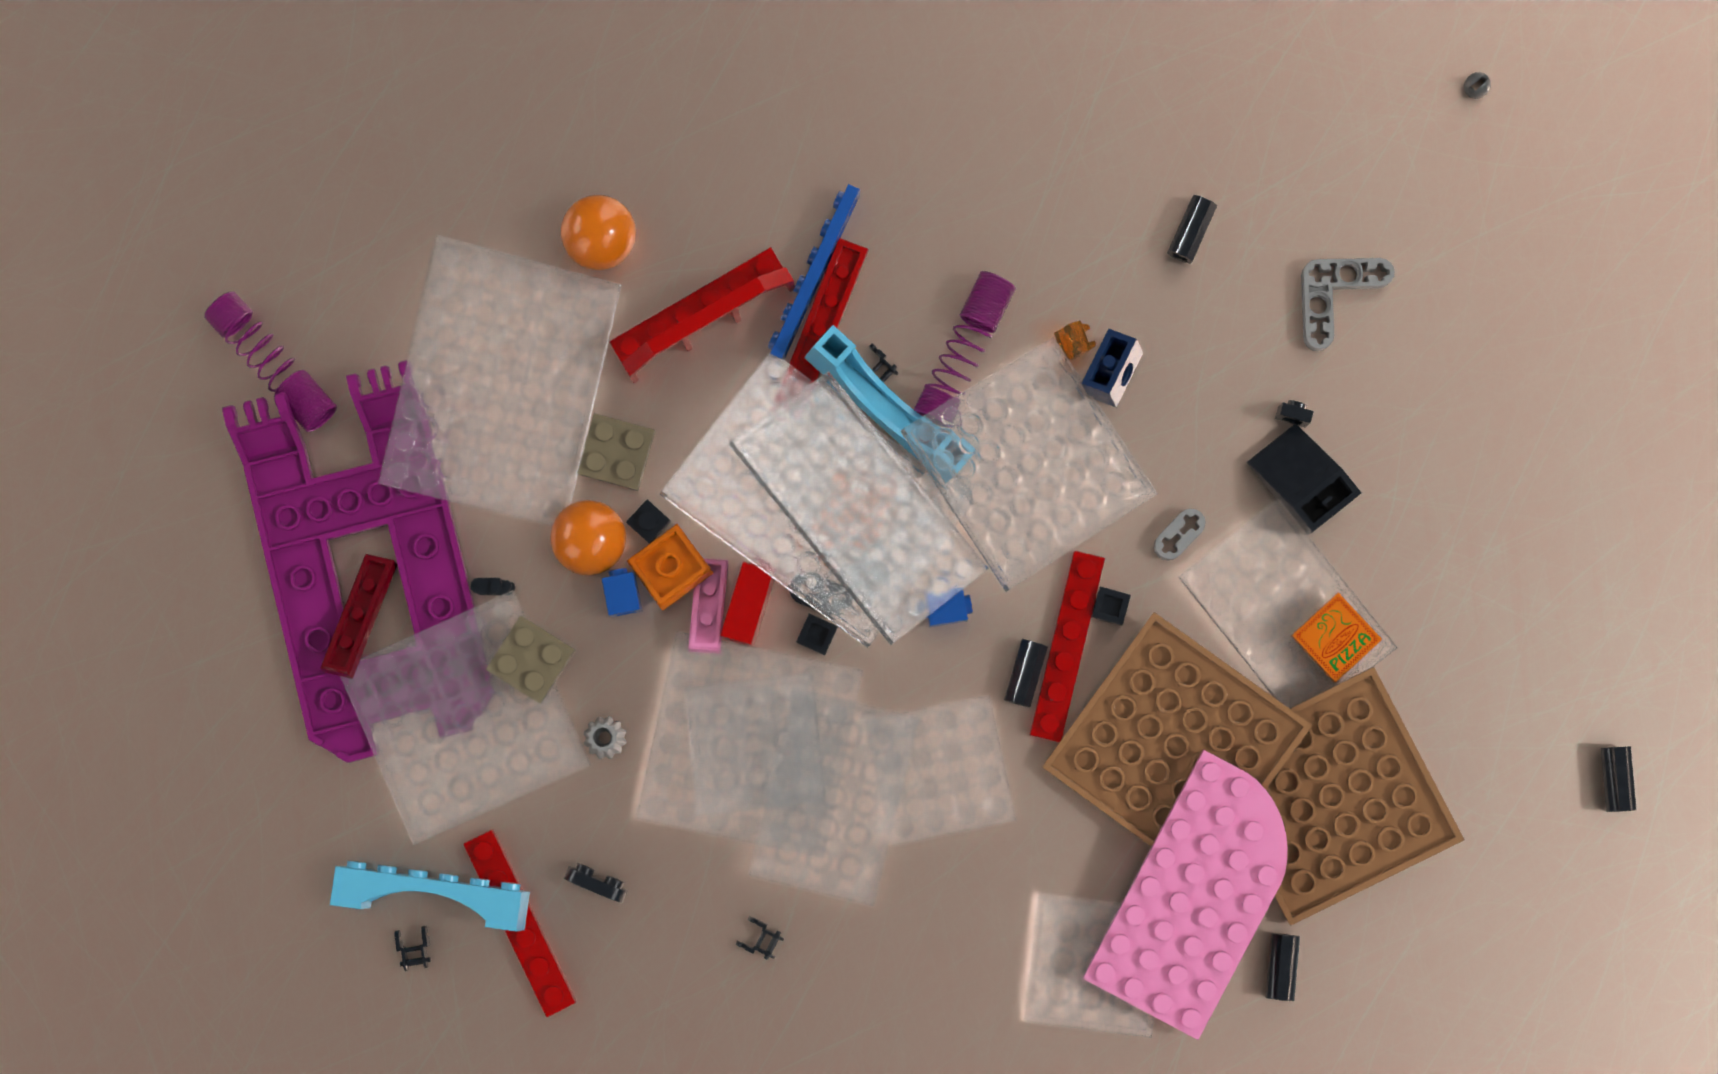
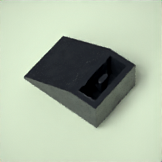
M1296 423L1246 462L1305 536L1313 533L1362 494L1345 471Z

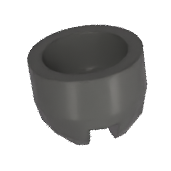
M1483 72L1472 73L1464 82L1465 93L1473 99L1484 97L1491 87L1489 77ZM1481 79L1484 83L1475 91L1471 86Z

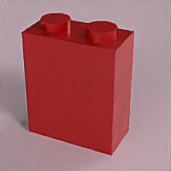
M751 559L750 564L742 563L720 635L723 639L755 647L776 577L775 572L770 570L771 566L769 563L757 559Z

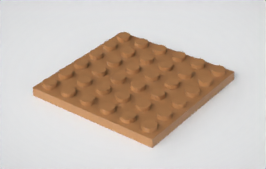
M1153 612L1042 767L1149 846H1152L1203 749L1246 771L1267 789L1313 725Z
M1371 667L1290 708L1313 726L1266 789L1279 810L1287 837L1286 871L1275 898L1290 926L1465 840L1375 667Z

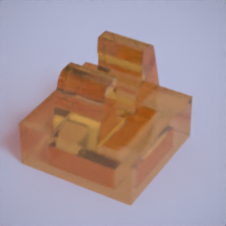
M1081 320L1072 322L1054 333L1064 362L1074 360L1096 346L1095 341H1088L1085 333L1090 329V326L1082 324Z

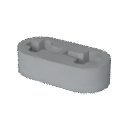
M1186 509L1181 512L1156 538L1154 542L1156 555L1162 560L1167 561L1174 560L1181 555L1204 530L1206 522L1203 514L1197 509ZM1184 516L1187 518L1193 516L1197 518L1195 525L1198 529L1196 531L1191 528L1184 535L1179 531L1186 523L1183 519ZM1175 535L1180 539L1173 546L1176 550L1175 553L1171 551L1164 553L1161 550L1164 547V544L1161 542L1163 538L1169 541Z

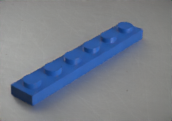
M848 184L845 192L839 191L836 196L833 208L837 210L832 220L827 218L820 232V236L824 238L820 247H813L807 260V264L811 265L806 276L800 275L794 288V292L798 293L793 304L787 303L781 316L784 325L780 333L777 331L773 333L768 344V348L772 350L770 353L771 359L783 364L831 260L837 242L841 238L860 197L859 188Z

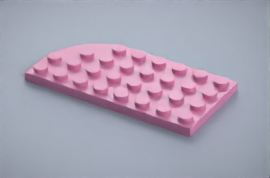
M1202 750L1083 975V979L1197 1040H1199L1276 895L1286 871L1288 847L1283 820L1271 796L1254 777L1210 752Z

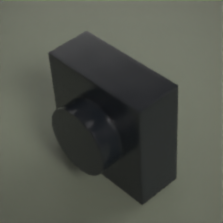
M1288 400V404L1283 402L1278 407L1275 419L1290 424L1296 423L1298 426L1305 428L1311 423L1314 411L1306 409L1307 405L1302 402Z
M648 499L626 521L649 544L671 522Z
M1100 586L1091 618L1123 626L1131 595Z
M809 613L796 643L825 656L838 626Z

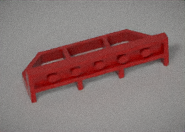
M770 247L609 341L632 382L635 383L639 381L636 373L661 352L680 341L687 352L692 350L689 336L728 313L731 314L735 323L740 322L741 317L738 307L762 293L785 285L789 292H791L795 288L794 280L787 268H783Z

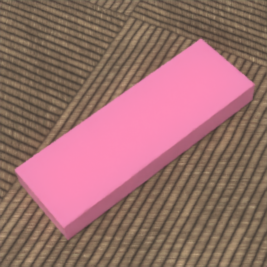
M704 559L714 573L694 587L688 650L689 652L721 654L722 637L720 635L724 621L729 563L728 560Z

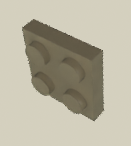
M594 413L577 474L638 491L655 430Z
M520 615L486 670L534 701L542 704L576 650Z

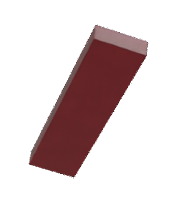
M365 554L320 667L323 672L353 679L396 570L397 563L394 560Z

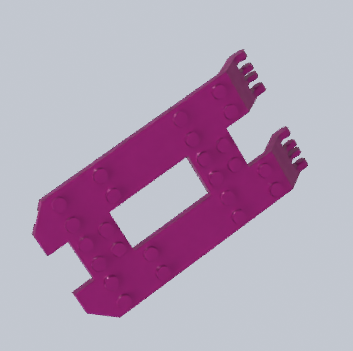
M409 359L398 364V369L404 385L394 387L389 366L380 367L386 390L381 389L375 368L367 372L373 393L366 395L362 393L359 375L356 373L346 375L349 392L366 433L373 463L313 478L306 445L291 411L289 399L285 391L276 393L274 396V401L280 417L270 418L266 398L256 399L261 422H258L253 402L251 400L245 401L243 409L249 423L246 426L240 427L235 406L222 407L226 428L243 464L308 739L347 763L380 755L373 724L432 708L440 739L473 731L496 693L492 673L486 670L489 665L487 652L428 414L416 384ZM388 525L417 646L361 660L353 679L325 673L320 667L345 607L329 540Z

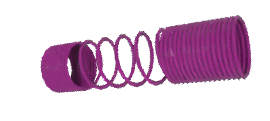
M988 271L980 272L970 292L971 294H969L963 306L964 308H962L959 314L962 320L969 326H953V331L961 340L951 339L946 341L948 349L955 355H939L940 362L949 370L938 368L932 370V375L942 385L934 383L925 384L923 392H921L919 400H917L916 406L913 409L931 423L943 428H949V425H951L950 422H952L960 402L948 393L934 387L954 392L960 396H964V393L943 382L935 375V371L952 374L971 382V379L948 366L942 360V357L958 359L979 367L978 364L957 353L949 345V342L964 344L983 353L986 352L985 349L972 344L956 331V328L970 329L993 338L989 333L996 332L998 324H1000L1005 310L1016 291V287L1011 282Z
M235 291L227 292L217 298L205 311L204 318L222 338H225L226 343H238L236 354L238 356L248 355L247 366L249 368L259 367L257 378L260 380L270 379L268 383L269 391L275 392V394L286 392L293 416L306 432H312L325 424L337 410V405L310 377L306 370H298L287 377L277 389H272L271 383L275 376L294 363L295 358L285 361L274 374L261 377L260 372L263 366L277 357L283 351L284 346H279L273 350L262 363L250 365L249 360L252 354L269 343L274 334H268L262 338L251 351L246 353L238 352L242 341L256 333L262 327L263 322L254 324L245 332L241 339L230 342L228 337L240 331L250 321L253 311Z

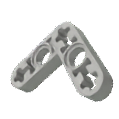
M1382 258L1316 259L1310 261L1304 267L1301 274L1303 339L1309 349L1312 351H1322L1331 345L1334 339L1333 290L1384 288L1394 278L1395 271L1391 262ZM1330 266H1334L1332 275L1334 283L1330 282L1331 276H1323L1319 282H1315V278L1309 276L1314 267H1318L1320 273H1329L1331 271ZM1343 266H1350L1355 270L1356 279L1353 282H1345L1341 279L1339 272ZM1362 266H1365L1364 272H1373L1377 266H1380L1381 271L1387 274L1381 281H1378L1376 275H1367L1364 278L1365 282L1361 281L1363 278ZM1319 297L1325 301L1326 310L1323 313L1317 314L1310 309L1309 302L1312 298ZM1326 318L1327 322L1320 324L1321 334H1326L1327 338L1323 339L1321 344H1317V339L1311 338V334H1314L1317 330V322L1310 323V319L1318 321Z

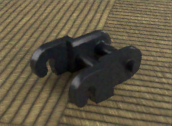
M871 343L870 349L880 357V361L872 371L875 373L884 365L887 371L879 378L884 383L892 374H899L896 371L897 366L895 364L891 366L885 360L886 355Z
M475 578L470 585L471 590L479 595L510 596L516 589L513 582L501 580V578Z
M749 916L748 921L762 927V933L754 947L738 940L736 945L752 954L756 950L764 954V959L766 960L769 957L775 959V955L772 953L778 941H784V938L780 936L781 932L777 930L774 933L766 929L768 924ZM766 934L772 936V939L767 949L764 950L760 946Z
M427 926L421 927L423 944L420 946L406 948L403 946L402 940H400V930L394 933L396 951H401L402 955L400 967L403 966L405 972L408 971L409 966L423 964L424 968H428V962H431V958L427 957L426 947L430 946ZM421 950L422 957L408 959L407 952Z

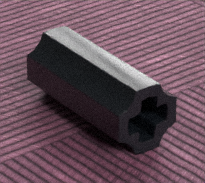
M1193 195L1167 254L1184 263L1191 264L1218 205L1202 196Z
M1021 640L1004 698L1005 701L1028 708L1031 707L1048 646L1030 640Z
M1631 746L1601 748L1606 812L1637 810Z
M1271 933L1265 998L1294 1001L1300 936Z

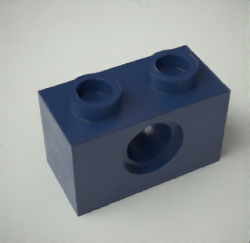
M1108 328L1081 383L1088 397L1117 408L1143 355V351L1136 338Z

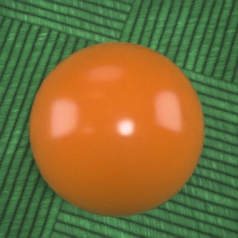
M590 195L576 201L565 213L561 224V241L565 251L574 262L591 270H607L616 267L629 256L636 240V226L631 213L620 201L606 195Z
M594 500L578 501L564 508L554 520L550 534L551 548L559 563L569 571L585 576L601 574L612 568L621 558L626 545L625 526L620 516L610 506Z

